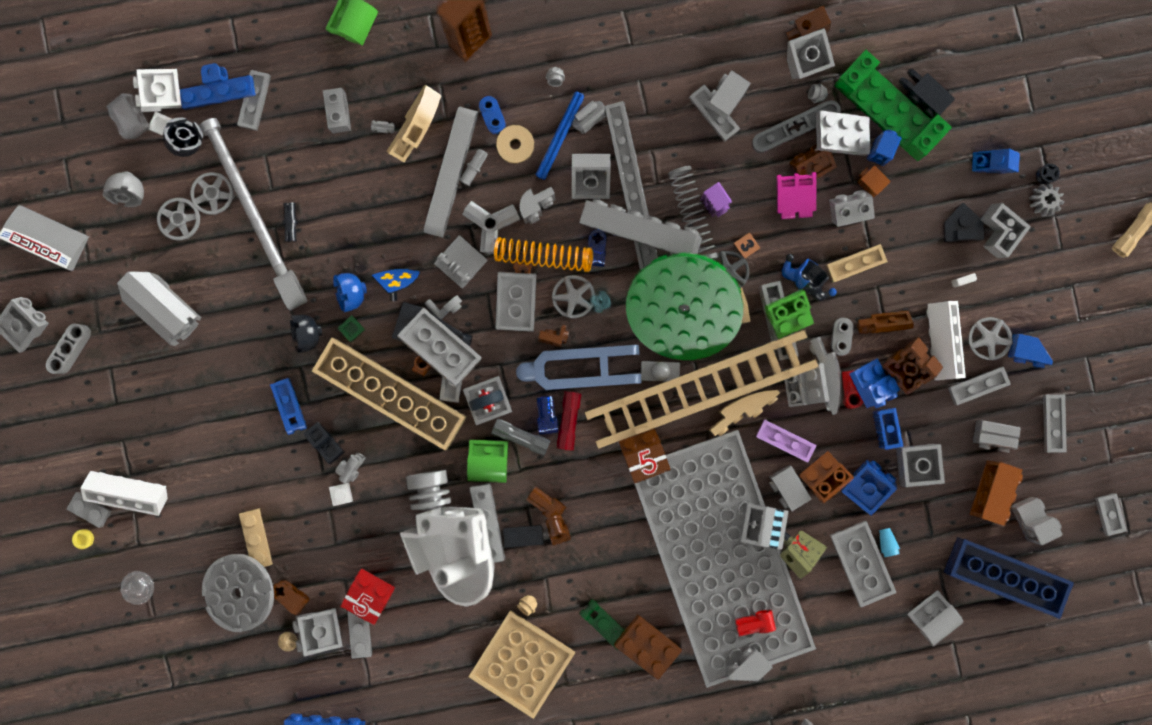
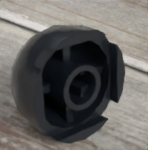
M174 118L166 123L162 139L164 146L170 153L178 157H189L195 154L201 147L203 132L194 121L191 123L187 121V118Z
M308 315L290 316L292 319L290 320L292 340L298 344V346H294L296 353L311 351L317 346L319 336H322L321 325H317L315 320Z

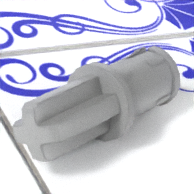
M478 149L471 162L467 163L468 167L459 180L465 185L470 186L477 172L480 173L479 169L488 154Z

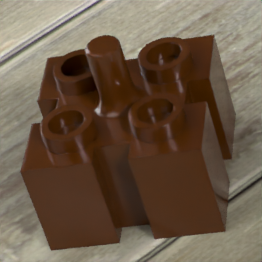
M919 337L907 344L903 350L901 348L892 354L882 365L891 377L896 375L899 378L897 384L906 395L918 389L922 383L926 384L936 378L943 369V366L934 355L932 357L928 356L926 353L928 348Z

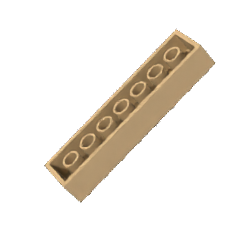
M331 338L312 372L443 450H448L467 418L464 414L335 338Z

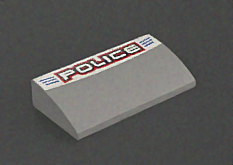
M18 205L0 231V239L71 271L74 270L89 238L85 234L21 205Z

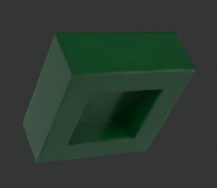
M352 315L338 327L339 331L351 343L365 331V328Z

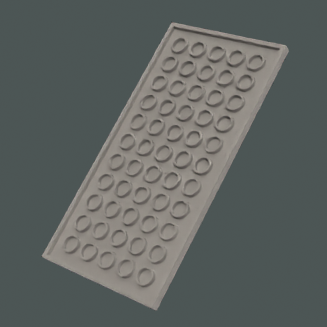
M735 430L667 454L666 458L671 470L638 482L635 486L706 687L708 688L730 680L726 674L728 666L734 661L738 662L742 658V653L747 648L751 649L754 646L771 665L815 650L816 647L786 563L780 557L781 549L741 542L747 504L765 506L739 431ZM762 610H772L776 626L775 631L738 636L735 619L755 615L756 612Z

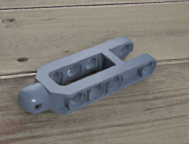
M639 345L543 351L534 362H525L518 365L516 375L521 381H536L545 390L642 383L641 374L609 376L607 357L640 355ZM600 358L601 376L548 380L545 377L544 364L547 361Z

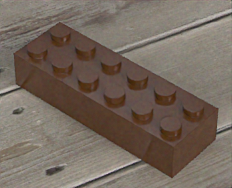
M442 0L436 11L449 47L466 63L492 37L484 0Z

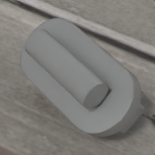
M592 100L574 115L575 118L572 125L581 134H586L595 124L606 117L604 104L601 101L594 102Z

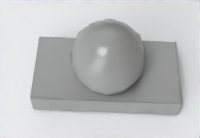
M641 361L642 381H670L678 378L680 375V363Z

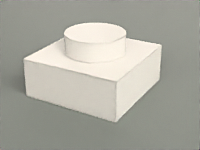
M349 483L329 487L333 506L353 502Z

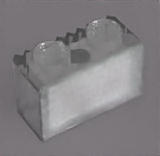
M121 93L106 106L109 116L117 125L118 132L124 139H136L150 128L140 107H136L135 98L132 94Z

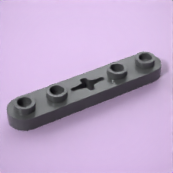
M830 100L760 132L753 138L752 148L758 153H764L816 129V113L818 111L840 113V106L837 102ZM793 122H795L796 125L805 123L799 128L798 132L796 129L790 130L789 132L787 131L793 126Z

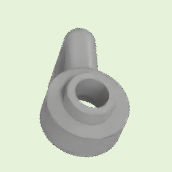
M457 295L444 305L441 310L437 308L431 299L424 304L433 315L442 319L449 312L453 314L462 307L460 305L462 300Z

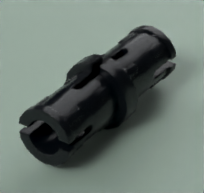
M283 203L284 220H282V224L284 225L285 233L284 242H297L296 225H298V220H296V203Z

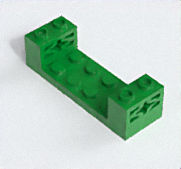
M865 50L838 79L834 86L883 131L892 130L896 132L897 136L901 137L899 145L918 162L937 145L952 127L939 115L930 119L875 69L880 61L868 50Z

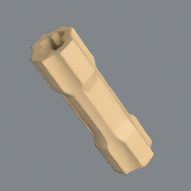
M1151 202L1143 207L1135 221L1112 247V250L1123 258L1128 257L1136 247L1137 242L1152 225Z

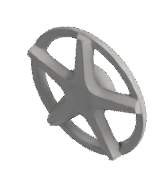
M204 173L194 181L191 187V200L199 211L205 214L217 215L222 213L230 206L234 198L231 182L220 173ZM210 175L218 176L213 185H208L202 178ZM222 180L227 183L230 193L219 190ZM198 183L203 189V194L195 199L194 189ZM228 199L227 203L217 210V200ZM208 200L212 211L204 210L198 204Z
M173 198L166 201L159 209L157 224L160 231L166 237L172 240L189 239L197 231L201 215L191 201L184 198ZM179 201L177 211L172 212L164 209L169 203ZM185 202L194 209L195 214H184ZM161 213L170 218V223L165 229L161 225ZM196 220L194 228L189 233L186 222ZM179 227L184 236L175 237L168 233L174 228Z
M571 275L562 278L555 285L552 300L560 314L568 318H579L586 315L592 309L595 301V292L588 280L581 276ZM570 279H578L585 284L575 289ZM565 282L567 293L556 295L558 287ZM588 288H590L592 295L591 303L582 298V294ZM556 301L568 302L567 313L558 307ZM576 304L587 308L580 314L572 315Z
M987 317L977 321L969 333V344L972 351L978 357L985 360H996L1003 357L1013 343L1012 334L1007 324L1003 320L994 317ZM984 321L997 322L991 331L981 324ZM1001 326L1005 328L1008 340L998 336ZM977 327L982 337L980 340L972 343V334ZM996 344L1007 345L1002 353L995 356ZM987 346L989 357L981 355L975 348Z

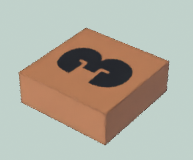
M751 233L733 243L744 258L760 249Z

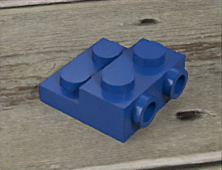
M878 358L849 373L866 408L872 406L879 408L886 404L885 400L890 401L898 397L896 393L900 391V388L894 376L891 377L890 374H885Z
M866 460L854 472V479L842 488L841 492L869 515H872L897 490V480L890 473L884 474L877 462Z

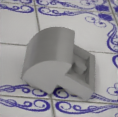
M552 187L536 195H533L531 189L524 193L520 201V211L525 224L530 223L531 225L539 221V217L542 216L541 207L546 209L554 204L553 201L556 199Z
M823 363L818 364L817 368L785 379L789 407L830 401Z
M938 590L907 614L933 647L964 623L956 609L947 602Z

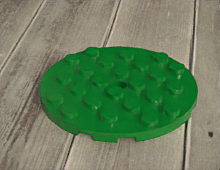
M678 253V255L672 256L665 255L653 260L636 274L629 287L626 299L627 319L636 337L652 351L677 360L702 359L724 349L737 335L744 312L741 289L735 278H732L726 271V268L718 262L692 253ZM685 304L688 305L690 309L688 311L682 312L679 306Z

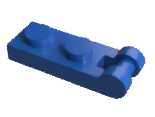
M290 378L270 384L287 434H293L299 429L301 431L307 429V424L303 418ZM296 417L297 422L292 424L290 418Z

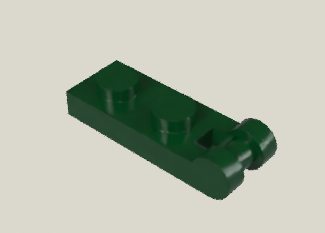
M591 599L588 603L589 605L582 609L579 614L618 651L614 643L625 630L596 601ZM595 610L598 614L593 618L590 614Z

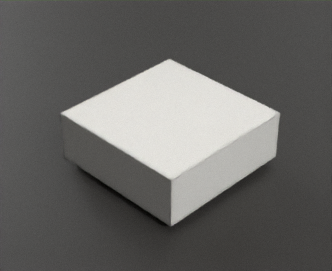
M155 111L147 129L163 135L166 123L172 120V118Z
M974 273L952 280L951 283L955 288L977 280V277Z

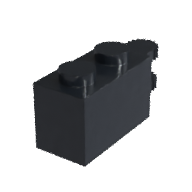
M909 69L907 74L917 83L915 86L906 78L902 77L899 80L901 86L908 91L907 95L910 101L915 105H919L923 109L924 114L929 118H934L936 115L940 116L955 100L928 73L922 77L915 70Z

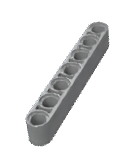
M458 107L426 218L424 233L442 238L445 234L459 179L461 178L477 121V111Z

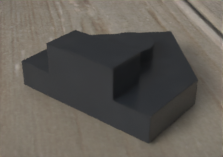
M961 203L943 223L944 242L984 240L983 222L980 220L981 218L967 205Z

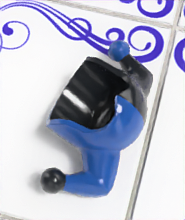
M793 254L786 255V261L781 272L784 278L795 282L799 290H804L805 293L810 294L817 301H823L829 296L836 295L837 291L835 288H831L827 292L822 291V287L828 281L829 276L819 265L807 259L799 268L793 269L791 268V262L794 260Z

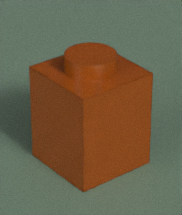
M875 165L870 169L866 167L859 174L861 178L857 181L873 198L891 182Z

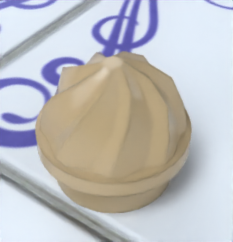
M527 595L519 600L520 603L517 607L523 614L529 616L535 612L537 602L534 597Z
M284 632L278 639L279 647L284 651H292L296 648L297 636L292 632Z

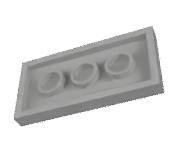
M425 308L397 335L402 342L455 387L482 359L480 355Z
M862 521L830 535L859 607H864L897 593L867 521Z

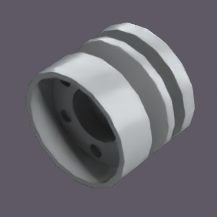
M446 470L406 476L407 489L417 490V494L410 496L409 500L418 499L419 501L410 505L411 510H431L451 503V497L442 498L441 496L450 493L448 489H440V485L448 482Z

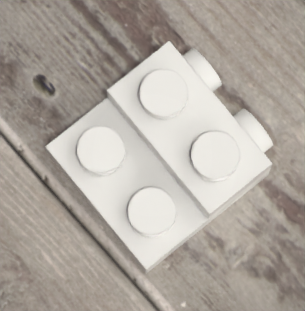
M177 69L137 70L136 77H133V86L138 88L139 95H135L136 107H140L141 112L161 111V109L181 108Z

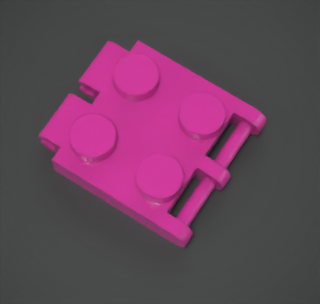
M812 172L810 175L794 174V176L784 177L777 175V213H781V218L794 219L795 212H798L799 218L812 217L813 211H816V172Z

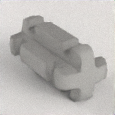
M373 120L371 123V130L374 132L377 130V132L394 133L395 125L393 122L389 124L388 122H375Z

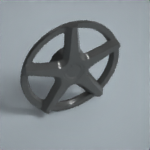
M721 251L717 256L720 257L722 266L726 268V271L732 278H735L740 284L739 287L742 288L749 277V265L746 259L733 251ZM726 255L736 256L740 260L729 264ZM743 264L746 268L745 279L736 273V270Z

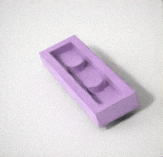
M763 420L755 436L805 462H809L817 446L766 420Z

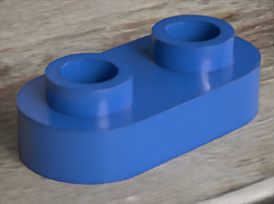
M486 96L479 103L480 111L487 129L493 134H500L506 126L497 100L494 97ZM491 103L492 107L486 108L485 105ZM494 120L499 121L497 126L492 125Z

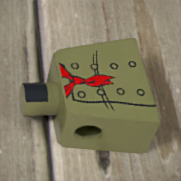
M785 531L783 542L785 548L780 553V557L802 579L812 570L827 547L803 531H799L793 537Z

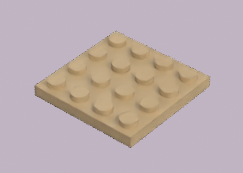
M510 610L471 671L469 678L534 719L574 656L575 651Z

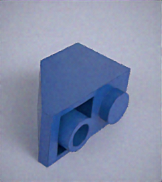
M1011 149L973 152L972 171L997 174L1019 172L1020 153Z
M1023 334L1012 335L1013 343L1009 349L1008 357L1014 358V362L1026 364V361L1032 362V366L1044 368L1046 365L1053 364V360L1039 338Z

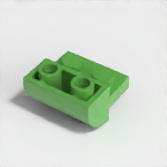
M338 0L326 30L329 33L344 37L350 42L363 46L378 11L362 0Z
M802 289L765 305L766 315L778 339L814 324L807 296Z
M470 440L467 463L468 481L506 483L508 441Z

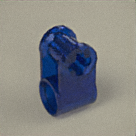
M601 230L592 231L588 242V247H591L593 250L592 266L604 267L606 255V235ZM596 233H600V237H603V241H599V244H595V240H592V236H596Z

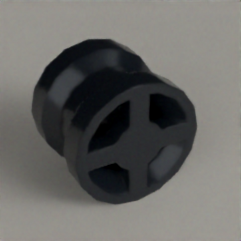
M1046 164L1036 171L1035 178L1038 183L1048 185L1059 178L1060 170L1055 164Z

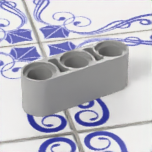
M71 324L66 329L46 361L47 371L52 374H65L71 369L91 336V330L88 326ZM80 328L81 335L77 337L76 332ZM68 345L71 346V351L69 353H67L66 347ZM58 361L61 363L59 370L56 368Z

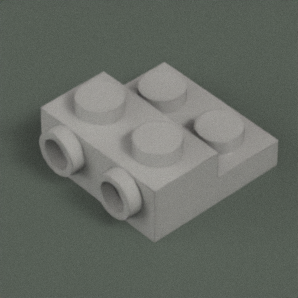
M19 297L12 299L0 315V334L21 353L27 349L34 338L42 334L49 323L45 320L46 317L42 312L36 311L32 307V302L29 299Z
M335 608L295 616L296 621H293L292 625L294 633H298L299 640L296 641L297 651L301 652L303 656L343 647Z

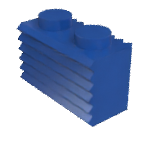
M892 130L882 132L872 143L873 146H871L867 160L881 166L886 165L893 159L901 137L897 136L898 134Z
M896 408L873 411L874 422H876L874 425L876 426L875 429H877V437H879L877 439L880 445L879 448L887 450L903 447Z

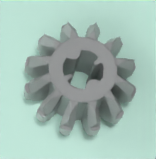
M1042 184L1038 189L1036 188L1032 191L1034 195L1030 196L1029 199L1034 201V203L1030 204V207H1036L1034 213L1041 212V216L1044 217L1047 214L1052 216L1055 212L1061 210L1060 205L1064 204L1065 201L1060 199L1064 194H1058L1059 187L1053 188L1052 184L1046 186Z

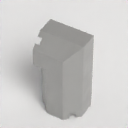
M127 272L117 283L122 301L170 345L176 346L179 344L177 340L180 338L185 340L197 328L199 323L196 320H201L202 318L156 274L150 272Z

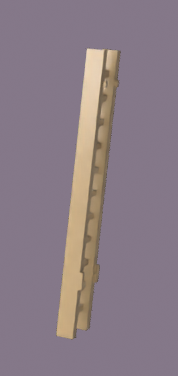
M805 330L585 412L587 420L604 414L606 426L612 434L596 441L598 449L817 368L816 360L800 365L792 345L796 341L807 338ZM785 346L793 368L782 372L774 350ZM766 353L774 375L763 379L755 357ZM746 360L749 362L756 381L748 385H744L737 366L738 363ZM730 367L737 389L725 392L718 374L719 370ZM712 373L720 395L707 399L699 378ZM694 380L702 402L689 406L681 385ZM676 387L684 408L671 413L663 391ZM658 394L666 415L653 420L645 398ZM640 400L648 422L635 426L627 405ZM622 407L629 429L617 433L610 411Z

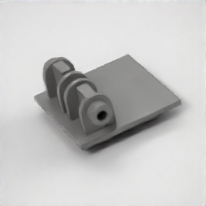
M459 235L446 251L437 257L438 260L434 264L463 289L488 260Z

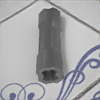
M497 419L491 433L503 440H510L529 448L530 451L545 456L551 441L516 428L501 419Z

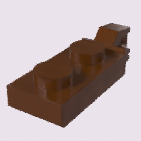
M909 311L872 314L870 318L858 320L857 329L859 334L907 330L914 328V322Z

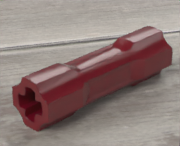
M564 391L563 413L556 447L558 449L574 451L575 429L581 403V393Z

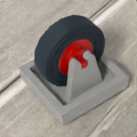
M499 376L463 389L476 425L512 412Z

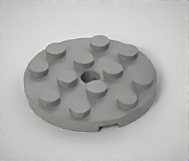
M231 554L216 560L208 568L202 583V596H205L207 604L205 608L208 614L219 626L228 631L242 632L259 626L269 616L274 601V589L268 572L256 559L244 554ZM236 588H240V589H239V591H240V593H241V595H240L241 597H240V598L236 596V593H235V589H236Z

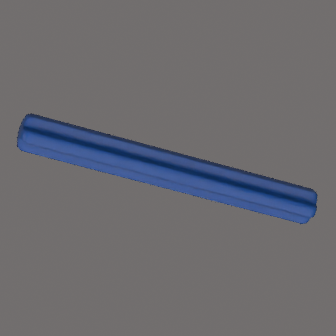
M579 92L574 93L536 173L538 178L546 179L575 118L574 115L577 114L584 99L583 94Z

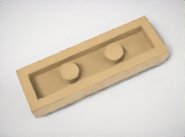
M881 244L827 264L826 268L832 283L888 261Z
M260 508L240 513V521L249 556L256 559L263 567L272 565Z

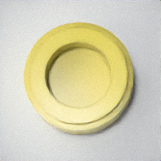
M87 529L75 532L72 537L73 545L78 549L88 548L94 541L92 532Z

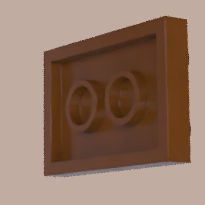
M640 615L633 619L614 643L618 650L657 680L661 678L682 652L681 647Z

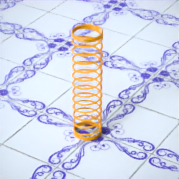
M498 237L494 245V259L496 262L503 259L505 263L509 260L511 263L517 261L518 264L525 262L526 265L532 263L533 266L539 263L541 267L545 264L548 268L554 265L556 269L561 265L562 269H566L568 266L570 270H573L576 267L577 271H580L583 267L585 272H589L592 266L593 250L591 247L583 248L580 269L577 268L579 247H576L575 263L571 269L569 264L571 245L568 247L565 268L562 265L564 255L563 244L560 249V262L557 267L555 266L556 243L553 246V261L550 266L547 262L550 248L549 243L546 244L545 262L543 265L540 263L542 253L541 242L538 246V261L536 264L533 263L534 241L531 244V259L529 263H526L525 260L528 249L527 240L524 242L523 260L521 263L518 260L521 247L520 240L516 244V259L514 262L511 260L513 239H510L509 258L507 261L504 260L506 239ZM499 241H500V253H499V257H498V256H497V250H498V244H499Z

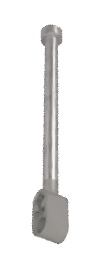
M217 118L203 121L199 127L202 129L203 135L209 137L277 275V277L273 278L274 283L286 307L291 311L307 303V298L292 270L287 271L219 133L221 126Z

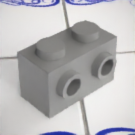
M856 191L853 195L848 196L838 195L835 199L829 200L832 222L837 227L875 218L873 197L867 191Z

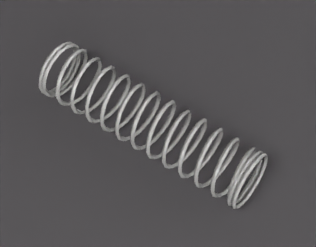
M691 166L680 167L668 173L670 179H676L671 185L677 187L673 192L679 194L675 200L682 201L677 206L684 208L680 211V214L687 215L682 219L683 222H689L684 228L706 218L705 216L684 220L691 215L704 211V209L682 213L693 206L702 204V202L679 206L688 200L700 197V195H696L690 198L677 199L681 195L698 189L693 188L687 191L675 192L685 185L696 182L694 180L685 184L673 185L680 179L693 176V173L682 177L671 178L690 172L692 170ZM708 224L688 228L697 230L699 228L707 226ZM711 231L702 232L698 235L702 236L704 234L710 233ZM713 238L702 240L701 244L710 241ZM715 245L699 248L700 251L698 253L713 248ZM716 252L702 255L712 260L718 258Z

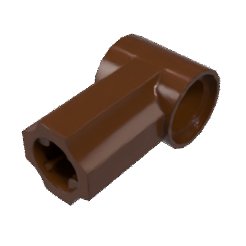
M535 487L526 499L534 507L542 511L546 518L555 515L561 516L567 508L554 497L551 498L538 487Z

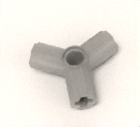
M471 201L462 214L482 228L480 252L494 254V245L498 238L499 230L520 220L513 204L490 214ZM494 220L496 225L494 228L488 229L486 228V222Z

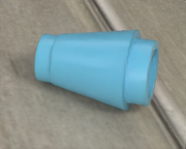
M891 528L879 530L881 553L884 554V557L900 554L898 550L900 547L891 532Z

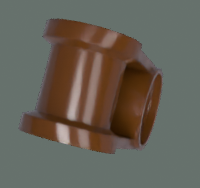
M555 515L546 519L545 522L553 546L571 540L568 527L562 516Z
M283 580L273 586L274 599L294 615H298L310 600L304 592L297 589L289 581ZM281 587L284 588L283 594L280 593Z

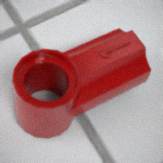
M853 371L841 372L844 394L843 404L849 409L860 407L863 400L849 375ZM850 395L856 396V405H852L849 402Z
M762 610L756 612L755 615L735 619L738 636L758 632L761 634L770 633L776 630L772 610Z

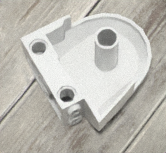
M442 506L416 515L417 528L400 533L415 574L429 570L438 590L446 599L456 605H474L487 597L492 587L494 563L487 536L485 515L482 510Z

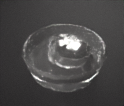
M134 571L128 573L123 578L120 591L122 597L127 602L133 605H140L146 603L151 598L154 592V583L148 574L142 571Z

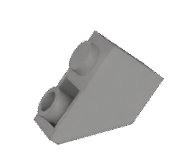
M753 646L751 649L747 648L742 653V658L738 662L734 661L728 666L726 674L730 680L759 681L773 667Z

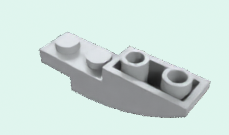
M819 336L810 340L811 344L809 346L812 354L818 358L819 362L817 364H824L830 400L825 402V406L834 415L839 411L841 403V371L835 351L827 354Z

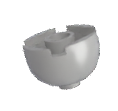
M116 173L106 180L103 187V197L118 205V202L126 203L124 207H137L142 203L144 188L142 182L132 173Z

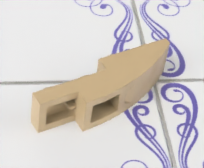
M424 85L407 112L405 123L388 148L387 152L405 162L413 148L417 149L438 107L441 98L439 93Z
M778 390L762 391L735 400L718 411L723 418L713 425L709 431L713 436L717 434L721 436L728 431V425L732 422L736 424L743 418V413L747 417H757L763 412L761 408L766 404L770 406L778 399L776 396L780 392Z

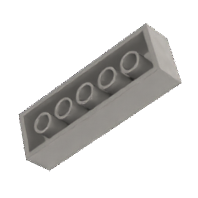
M593 199L590 202L586 200L579 222L585 226L677 255L678 253H698L702 237L694 229L685 227L684 230H681L680 226L666 221V224H662L661 220L652 216H648L646 219L643 218L644 215L636 211L629 210V213H626L625 209L611 204V207H607L608 204L603 201Z

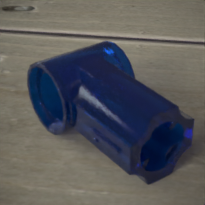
M553 396L537 397L539 435L558 433Z

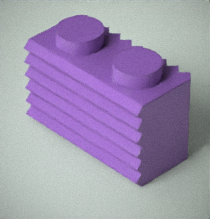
M719 182L707 189L700 199L712 217L715 215L717 217L722 216L730 208L729 205L732 202Z

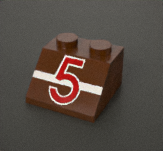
M655 428L618 441L634 484L671 470Z

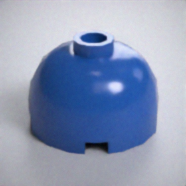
M350 273L333 276V285L337 287V293L335 294L340 309L344 310V312L357 309L364 300V294L367 293L365 283L360 282L357 276Z

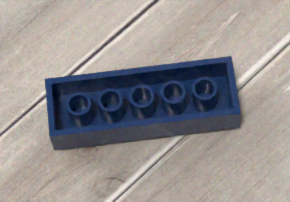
M960 537L956 538L943 572L1059 619L1062 616L1074 584L1072 581Z

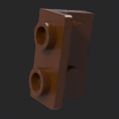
M817 144L812 146L808 152L796 155L793 158L794 160L789 162L790 166L799 175H810L812 172H816V179L837 167L831 152L817 150Z
M562 325L559 336L556 334V331L545 329V332L540 330L538 339L541 343L561 348L562 344L567 342L569 331H566L565 325Z

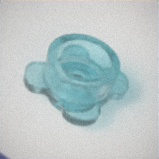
M600 291L598 295H593L590 298L596 313H601L603 309L610 308L611 306L610 298L606 295L605 291Z

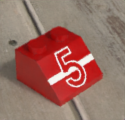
M361 568L341 607L374 626L393 595L395 587Z

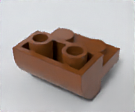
M829 451L799 475L801 480L823 504L854 479L850 472Z

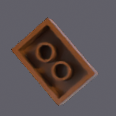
M987 460L969 515L1004 526L1005 522L1010 518L1009 510L1011 504L1016 499L1015 491L1017 485L1022 481V469L1001 462Z

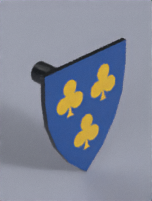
M405 269L388 270L373 274L372 277L390 295V301H397V292L410 287L418 279L420 271Z

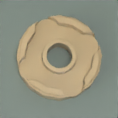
M512 125L500 132L496 147L503 160L511 164H519L531 157L534 151V140L532 134L526 128ZM513 140H518L521 146L515 150L510 147V143Z

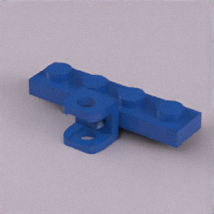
M216 63L202 66L201 76L202 82L205 85L180 90L182 109L185 110L256 96L252 76L247 75L228 79L226 69L219 67Z

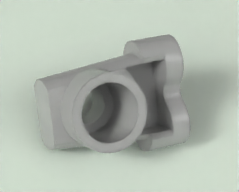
M360 453L351 455L348 461L343 460L335 471L340 476L339 480L345 484L350 481L353 482L359 475L357 470L362 465L365 457Z

